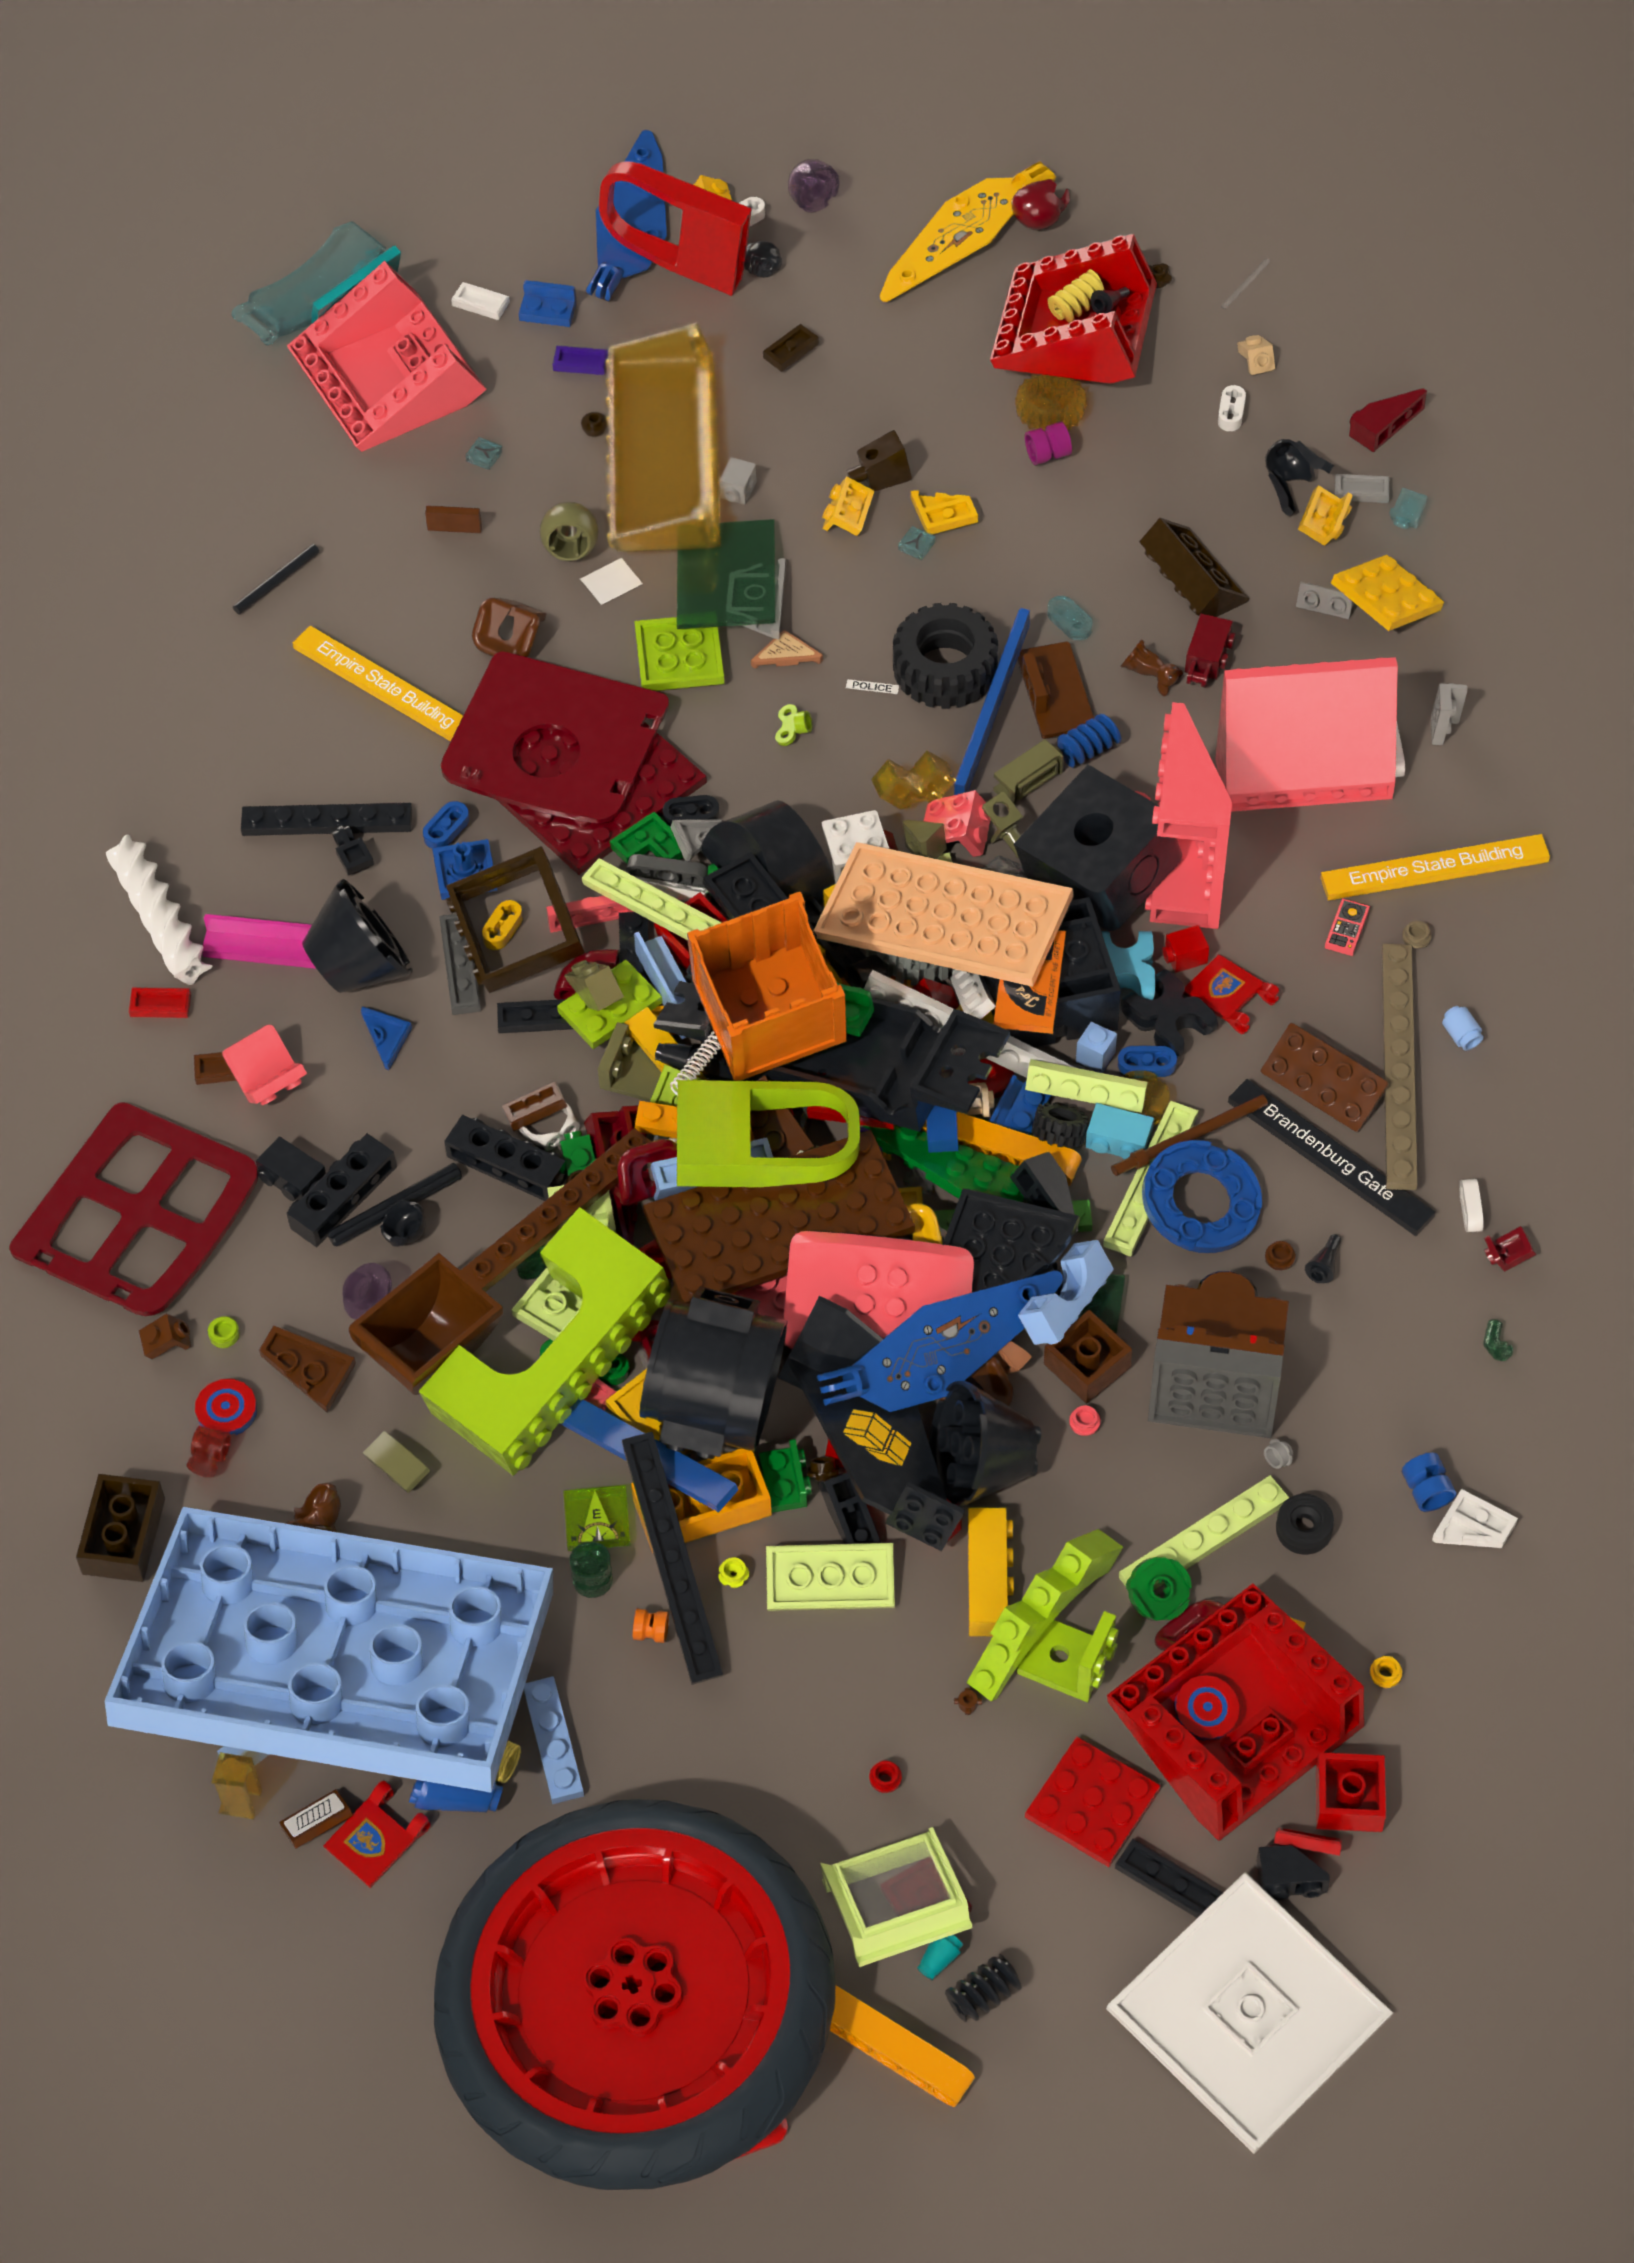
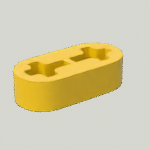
M505 900L496 907L482 929L483 943L487 948L500 950L508 944L523 920L522 909L519 903L513 900Z

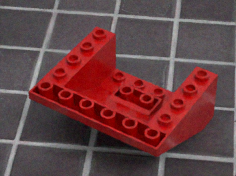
M1134 234L1120 235L1109 241L1095 242L1088 247L1077 250L1070 249L1063 254L1046 256L1041 260L1031 263L1024 262L1015 267L990 357L993 367L996 369L1110 384L1134 378L1157 285ZM1089 269L1093 270L1100 277L1104 290H1118L1122 287H1127L1130 291V295L1122 299L1111 312L1096 314L1090 304V309L1087 312L1082 310L1080 317L1074 315V321L1067 322L1065 319H1057L1051 313L1048 306L1049 297L1055 295L1059 290H1063L1066 285L1071 284L1075 279H1079V276L1087 273Z
M1254 1583L1107 1694V1702L1197 1821L1218 1841L1227 1836L1317 1764L1319 1752H1333L1364 1727V1686ZM1202 1675L1218 1677L1228 1683L1237 1695L1240 1705L1239 1718L1233 1729L1221 1739L1197 1740L1176 1720L1175 1697L1182 1685L1191 1678Z

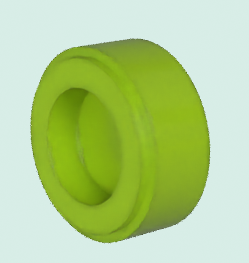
M218 1317L208 1326L209 1339L218 1348H228L239 1339L238 1325L230 1317Z

